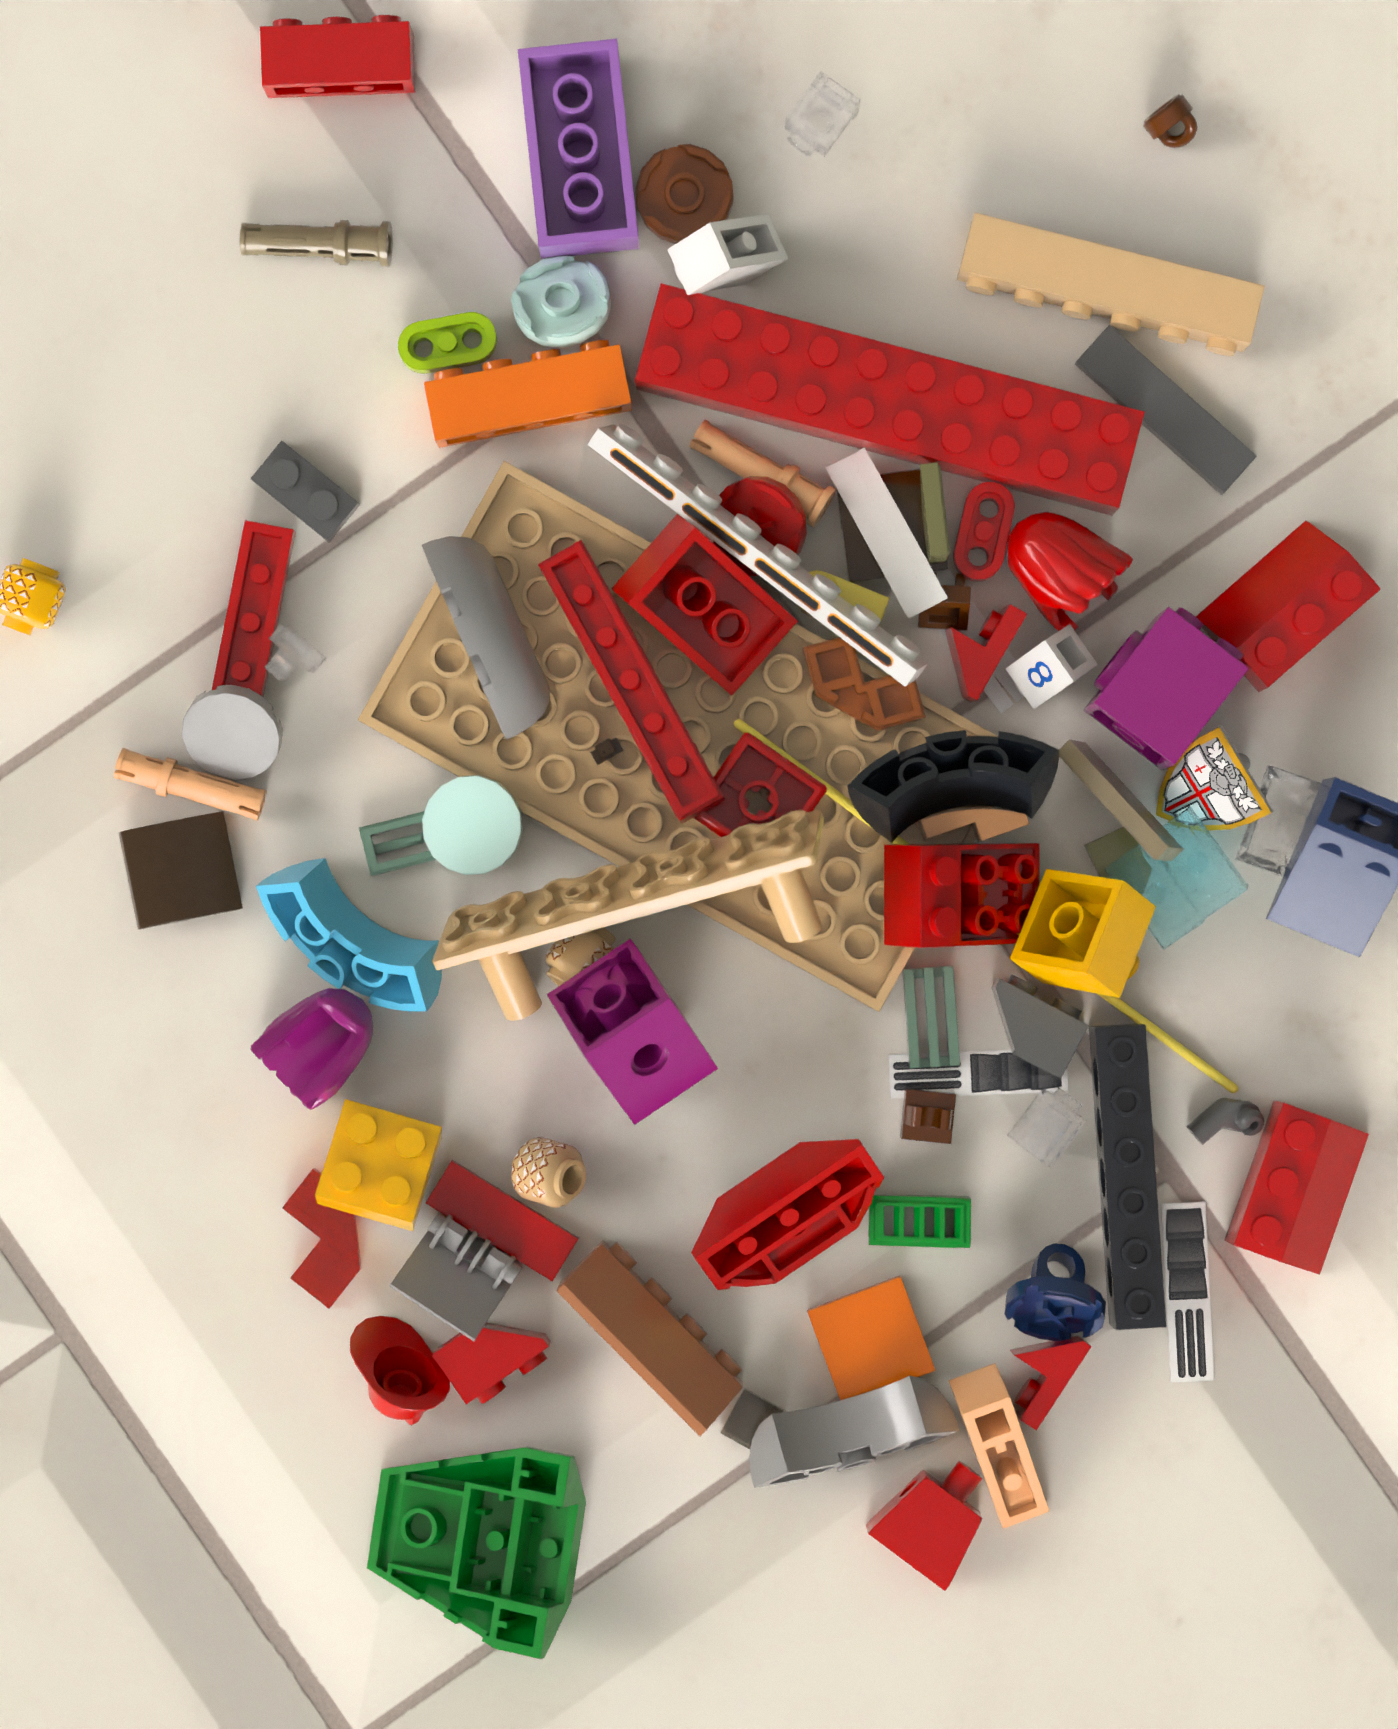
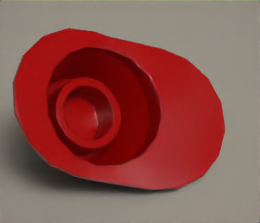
M376 1316L365 1319L355 1327L350 1337V1354L355 1365L368 1383L369 1398L375 1409L384 1416L405 1420L412 1426L419 1422L424 1412L435 1408L445 1400L450 1391V1381L433 1358V1353L423 1338L411 1325L397 1318Z

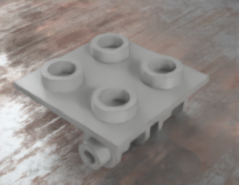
M438 1213L422 1240L390 1284V1287L474 1341L523 1267L514 1262L516 1257L513 1255L510 1258L496 1248L489 1246L490 1240L486 1239L483 1242L478 1239V1232L469 1233L467 1229L452 1220V1215L449 1214L446 1218Z

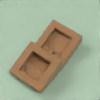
M969 809L931 816L918 821V825L925 841L971 824L977 842H981L1029 824L1026 814L1013 811Z

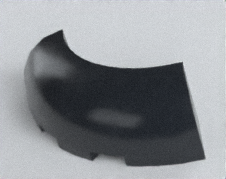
M966 730L945 732L927 736L926 743L907 749L899 754L894 749L880 757L848 784V793L853 806L862 819L890 842H893L903 831L919 820L931 814L955 807H999L1026 814L1027 817L1032 819L1043 804L1053 784L1058 769L1059 749L1026 736L999 731L998 737L967 736Z

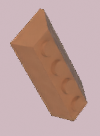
M602 1240L560 1282L556 1291L700 1437L743 1388V1382L737 1376L742 1371V1368L726 1351L721 1349L715 1354L702 1341L708 1335L706 1331L688 1313L680 1318L667 1305L672 1300V1297L655 1279L651 1277L645 1283L632 1270L637 1262L618 1242L610 1247Z

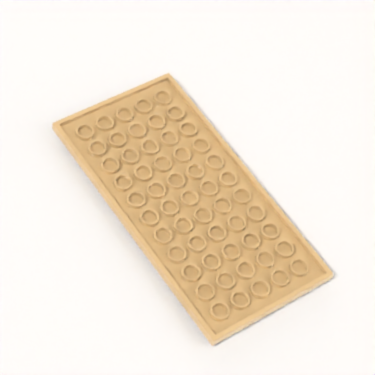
M503 461L461 537H468L484 545L496 563L549 685L550 701L544 714L528 729L512 738L505 739L472 661L453 622L443 594L437 582H435L358 718V721L458 777L481 775L500 782L512 794L514 800L517 801L522 813L617 866L633 863L639 857L649 852L675 850L698 838L706 837L710 840L720 838L719 835L694 818L683 824L679 822L538 566L544 560L582 540L713 777L743 735L734 726V722L737 719L743 720L848 799H850L848 784L870 764L894 749L899 754L907 749L926 743L927 736L966 730L967 736L998 737L920 692L926 718L880 731L873 730L815 696L803 647L827 640L798 624L793 626L731 696L611 589L651 542L506 461ZM858 658L864 682L889 676ZM608 738L610 740L617 738L624 751L597 765L590 752L595 750L596 745ZM763 788L757 794L749 790L745 794V798L750 802L747 811L753 815L759 810L768 813L772 808L767 802L770 793ZM824 794L814 809L821 810L824 818L817 861L813 865L801 868L822 923V929L815 936L797 943L786 942L761 883L687 905L880 1012L915 947L884 945V845L893 843L878 834L828 795ZM962 806V807H955V808L946 809V810H943V811H940V812L931 814V815H929V816H927V817H925V818H928V817H931V816H935V815H938V814H943V813H948V812H953V811H959V810H969V809H993V807H992V806ZM916 822L899 835L909 844L974 843L976 840L971 824L924 841L918 822Z

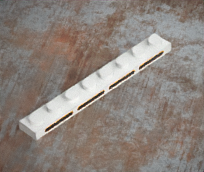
M613 424L597 429L587 445L906 687L919 677L928 663L919 657L921 651L912 641L898 634L893 637L879 626L881 620L875 613L860 604H856L855 607L839 596L841 590L833 581L821 574H816L814 577L799 565L801 559L796 553L781 544L773 546L759 534L762 530L754 521L742 514H737L736 516L731 514L720 505L722 502L721 497L707 486L702 484L694 486L681 476L683 469L675 461L663 454L655 456L641 445L644 440L637 432L623 424L618 426Z

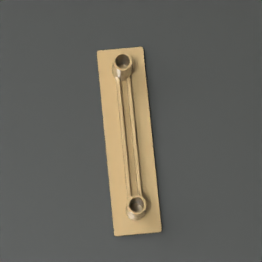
M803 810L792 811L769 823L743 825L732 831L730 835L713 840L706 837L698 838L675 850L649 852L630 864L619 867L613 864L604 865L581 877L553 880L542 889L525 894L522 891H514L487 904L462 906L448 917L432 962L436 970H442L478 959L505 1018L515 1021L532 1015L542 1005V1001L520 951L761 883L784 940L789 943L805 941L815 936L822 929L821 920L801 870L802 867L813 865L817 861L824 822L821 810L807 813Z

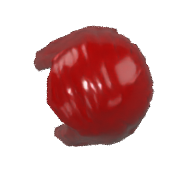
M1052 512L1031 514L1017 522L1007 540L1008 565L1011 572L1040 613L1058 631L1070 624L1076 632L1078 629L1077 624L1070 619L1064 610L1081 614L1089 607V600L1101 595L1109 601L1118 591V586L1114 581L1115 578L1123 574L1133 561L1130 555L1102 539L1085 526L1063 515Z

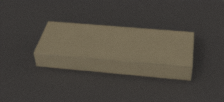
M1069 739L1059 749V757L1154 860L1172 861L1184 850L1086 742Z

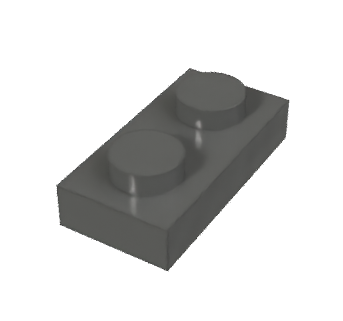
M282 440L250 478L328 543L331 542L360 506L359 502Z

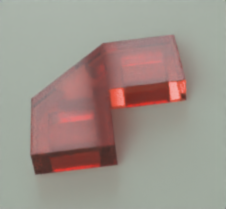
M313 1168L282 1207V1209L320 1238V1241L290 1279L330 1309L362 1268L356 1215L317 1204L315 1193L322 1173Z

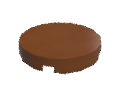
M692 144L678 145V147H671L667 150L663 149L655 153L641 169L636 184L637 210L645 226L657 237L677 244L710 222L728 220L734 200L732 180L724 163L708 149Z

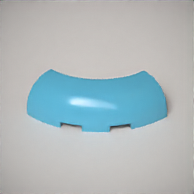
M326 858L309 860L286 867L271 874L256 885L262 904L280 936L285 942L289 938L310 960L307 966L322 979L338 989L346 986L362 995L370 997L368 1003L388 1009L414 1012L428 1011L438 996L442 979V970H436L432 962L439 940L427 941L404 937L370 920L342 892L330 871Z

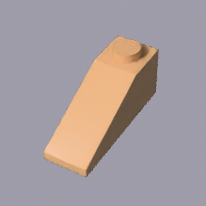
M994 1363L948 1380L1002 1528L1004 1529L1049 1512L1011 1398L996 1364Z

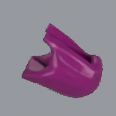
M328 988L303 999L276 1017L266 1027L262 1035L251 1045L250 1050L259 1060L262 1059L263 1064L269 1070L276 1071L277 1078L286 1087L290 1088L292 1095L297 1097L306 1108L312 1110L334 1096L361 1062L373 1035L372 1014L364 1000L345 989Z

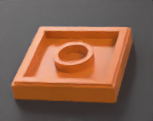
M900 1275L807 1310L840 1400L881 1388L908 1376L920 1377L936 1371Z

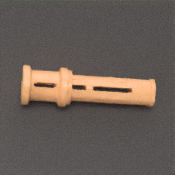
M707 420L701 423L693 437L696 439L691 440L689 446L691 449L697 450L742 478L749 476L769 477L785 484L798 497L805 512L807 524L813 528L819 523L835 495V488L830 485L824 488L801 475L798 466L794 464L792 466L789 464L785 467L781 466L713 426Z

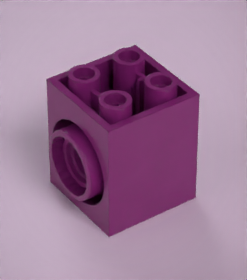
M1168 606L1152 620L1143 633L1135 630L1127 638L1094 681V686L1099 690L1083 710L1160 770H1164L1177 763L1249 669L1240 662L1243 654L1236 647L1222 638H1219L1215 643L1200 631L1203 623L1181 607L1175 612Z
M631 938L546 994L583 1056L634 1125L718 1069L687 1019Z

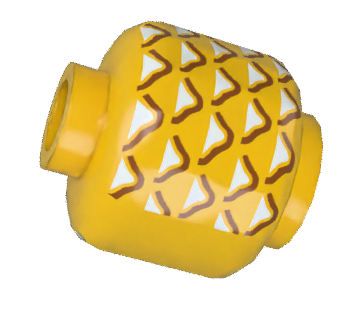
M22 558L20 565L10 564L6 566L0 579V614L5 615L2 625L30 636L34 627L40 629L52 627L66 594L65 585L58 580L60 572Z

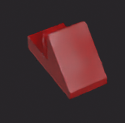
M1011 604L1003 607L1000 613L993 609L978 633L979 636L984 638L982 645L952 627L945 629L962 698L969 702L978 700L1026 618L1027 613Z
M1073 1336L1071 1339L1064 1341H1048L1010 1350L1014 1356L1041 1373L1037 1380L1030 1377L1015 1398L1014 1403L1019 1405L1015 1412L1019 1420L1037 1431L1092 1347L1087 1341L1079 1336Z

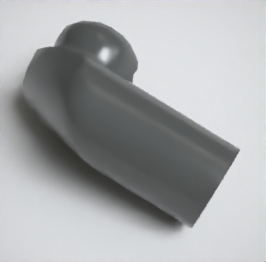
M1220 1098L1186 1127L1204 1145L1221 1129L1243 1132L1247 1136L1256 1135L1263 1129L1264 1117L1259 1107L1249 1101Z

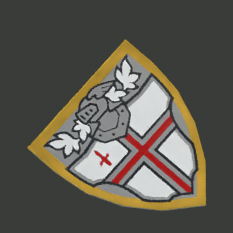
M1219 726L1193 741L1177 763L1168 767L1159 789L1156 815L1184 827L1206 831L1230 830L1252 823L1272 813L1273 809L1248 770L1250 768L1249 758L1245 754L1236 751L1222 726Z

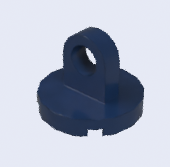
M1054 1243L1046 1246L1034 1260L1031 1278L1018 1281L1008 1289L1004 1315L1007 1320L1013 1318L1015 1320L1014 1327L1024 1334L1043 1340L1064 1341L1071 1339V1333L1083 1332V1338H1086L1099 1331L1103 1327L1105 1320L1106 1302L1100 1292L1084 1283L1085 1264L1080 1254L1070 1246ZM1057 1261L1067 1268L1070 1278L1054 1276L1049 1271L1047 1262Z

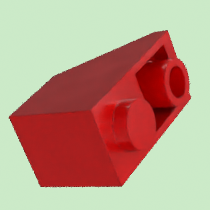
M486 1323L474 1341L462 1333H458L438 1347L432 1356L466 1405L475 1398H478L481 1404H484L506 1388L502 1381L506 1376L516 1369H519L521 1374L525 1375L544 1362L547 1357L543 1351L549 1347L551 1341L546 1333Z

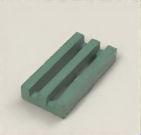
M425 811L359 827L370 876L437 860L430 851L378 863L376 856L378 854L426 843L423 833L375 845L372 840L373 835L422 823Z
M953 966L903 969L909 1068L960 1065ZM934 977H943L948 1056H939ZM917 978L924 979L929 1057L924 1058L919 1056L914 979Z

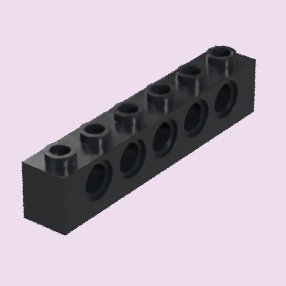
M1135 1023L1090 1026L1089 1041L1109 1324L1115 1330L1166 1327L1146 1025Z

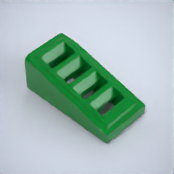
M873 1195L869 1206L868 1244L880 1246L970 1248L971 1198L969 1196ZM884 1206H894V1234H884ZM905 1206L914 1207V1235H904ZM925 1207H934V1235H925ZM945 1208H955L954 1235H945Z

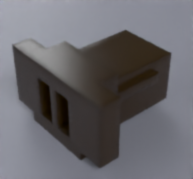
M608 738L596 745L595 750L590 753L597 765H600L624 750L617 738L612 740Z

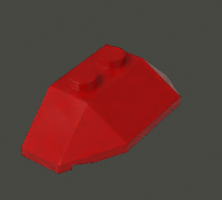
M859 1139L799 1142L716 1199L691 1253L717 1290L730 1289L731 1286L752 1287L776 1284L856 1230L872 1202L875 1189L880 1187L884 1176Z

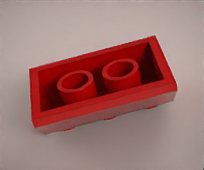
M1306 520L1195 617L1203 623L1202 629L1215 643L1219 638H1222L1243 654L1240 662L1249 668L1244 676L1260 692L1278 680L1380 591L1381 588L1345 548Z
M1274 1100L1224 1241L1281 1263L1320 1275L1369 1134L1326 1117Z

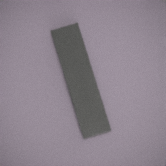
M1110 325L1075 362V365L1117 403L1125 407L1144 411L1142 425L1221 495L1227 491L1257 457Z

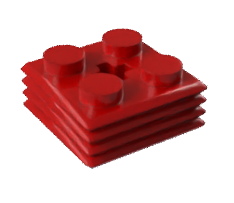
M747 732L742 735L714 776L726 800L695 816L694 819L720 837L730 835L732 831L743 825L769 823L796 810H803L806 813L811 812L826 793L827 787ZM763 788L770 793L767 802L772 808L768 813L759 810L753 815L747 811L750 802L745 798V794L749 790L757 794Z

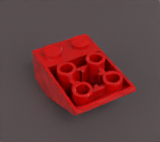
M1040 843L884 845V945L931 948L1016 944L1019 937L1018 934L1022 930L1040 885Z

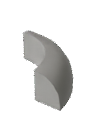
M447 536L424 543L422 548L489 704L505 739L512 738L531 727L544 714L550 701L549 685L496 563L484 545L468 537Z
M908 1376L881 1388L840 1401L796 1411L771 1414L759 1424L752 1438L749 1455L751 1477L754 1488L805 1480L809 1478V1475L822 1473L837 1468V1472L876 1462L875 1456L894 1453L902 1449L910 1451L960 1430L949 1402L938 1388L923 1378Z

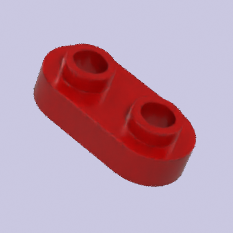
M984 482L975 486L969 492L964 503L953 551V563L958 573L970 581L982 582L992 578L998 572L1004 560L1015 502L1010 491L999 483ZM983 501L995 503L997 514L994 517L987 518L981 514L979 506ZM972 549L983 550L987 557L986 563L981 566L973 565L968 557L969 552Z

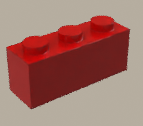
M378 15L372 17L371 22L352 23V20L347 17H328L322 20V24L302 25L301 20L284 18L274 20L273 26H260L262 87L268 98L415 93L413 32L410 22L401 21L399 16Z

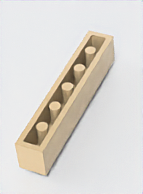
M974 213L957 280L966 282L965 288L974 293L994 295L995 290L1014 295L1013 300L1025 306L1039 308L1045 302L1061 306V312L1073 318L1088 320L1091 318V314L1111 319L1110 325L1117 329L1137 332L1139 327L1156 330L1159 331L1158 337L1168 342L1186 344L1187 339L1207 343L1206 350L1225 356H1234L1236 351L1244 352L1251 344L1265 288L1264 285L979 213Z

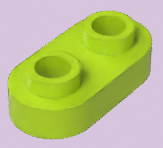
M466 312L414 322L402 331L398 340V352L403 363L410 370L421 374L483 363L493 355L497 346V334L492 322L486 316L477 312ZM471 332H476L482 337L480 345L476 348H468L463 343L465 336ZM427 341L433 345V351L429 356L419 357L416 355L415 348L420 342Z

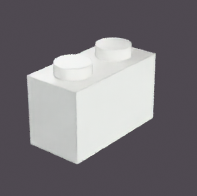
M769 214L710 222L668 249L675 265L676 275L683 284L687 295L746 285L788 259Z

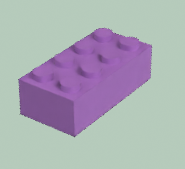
M617 39L518 49L538 247L541 259L639 249Z

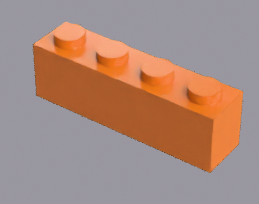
M596 340L580 345L581 352L561 355L559 349H551L532 354V361L512 365L511 359H498L484 363L482 365L483 371L464 374L462 368H452L434 373L435 380L424 382L437 446L442 448L632 411L620 344L610 346L609 340Z

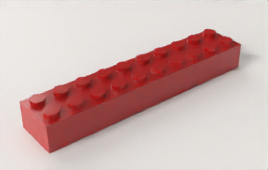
M663 283L660 284L635 377L636 389L858 449L865 447L866 451L919 465L938 462V465L941 466V471L983 482H996L1009 489L1113 516L1120 507L1145 413L1137 409L700 293L687 295L685 289Z

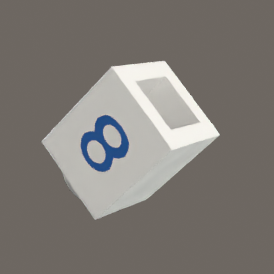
M1069 624L1005 669L1014 680L1017 690L1035 709L1091 671L1098 664Z

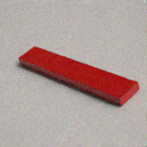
M579 540L539 563L538 566L679 822L683 824L726 800L583 541Z

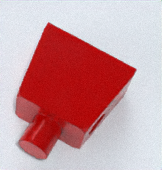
M961 1461L956 1463L942 1483L925 1470H922L870 1519L866 1525L867 1532L942 1590L946 1591L982 1521L980 1512L969 1504L967 1499L983 1478Z

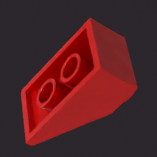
M678 514L611 588L731 696L798 622L703 533Z

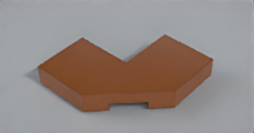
M841 637L803 647L815 696L875 731L926 718L916 680L906 687L891 675L864 682L855 648Z

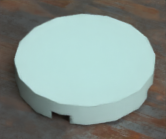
M557 256L542 259L527 268L519 278L520 283L516 291L513 290L511 297L516 323L525 336L542 346L557 348L581 344L596 335L608 320L612 305L606 277L596 265L587 260L586 264L581 261H575L574 256Z
M481 775L460 776L440 786L428 800L422 818L424 840L432 856L447 869L464 875L485 874L503 865L517 850L523 832L522 811L512 794L507 791L508 789L500 782Z

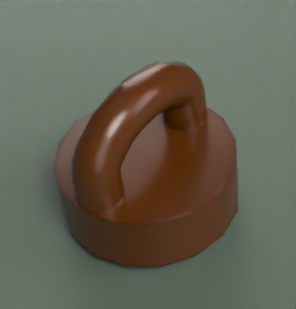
M1178 94L1163 104L1144 121L1143 125L1153 140L1158 138L1169 148H1180L1190 143L1196 136L1198 128L1197 121L1191 114L1193 108L1183 94ZM1181 120L1185 125V130L1180 135H1171L1168 130Z

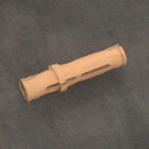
M122 748L115 769L118 770L114 772L115 779L155 789L157 795L167 797L168 794L184 797L198 803L238 813L257 821L260 818L267 790L249 787L235 781L177 765L176 759L167 757L164 761L130 751L126 748Z

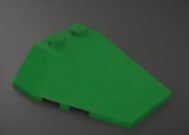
M522 1447L381 1469L367 1569L416 1600L423 1599L444 1613L443 1617L455 1624L461 1623L483 1637L481 1641L494 1649L537 1659L545 1658L572 1601L586 1506V1499L575 1457L533 1447Z

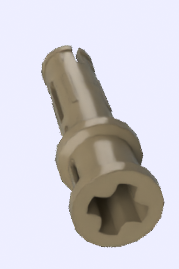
M340 220V222L334 224V227L242 223L239 238L241 255L246 256L274 255L334 258V261L339 262L340 265H348L350 260L379 261L382 267H389L392 260L393 234L391 222L383 221L380 226L351 225L348 220Z

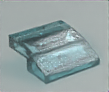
M1191 806L1162 825L1184 849L1172 861L1154 860L1138 843L1104 869L1111 879L1124 880L1156 906L1148 930L1163 950L1204 923L1207 917L1247 891L1249 887Z

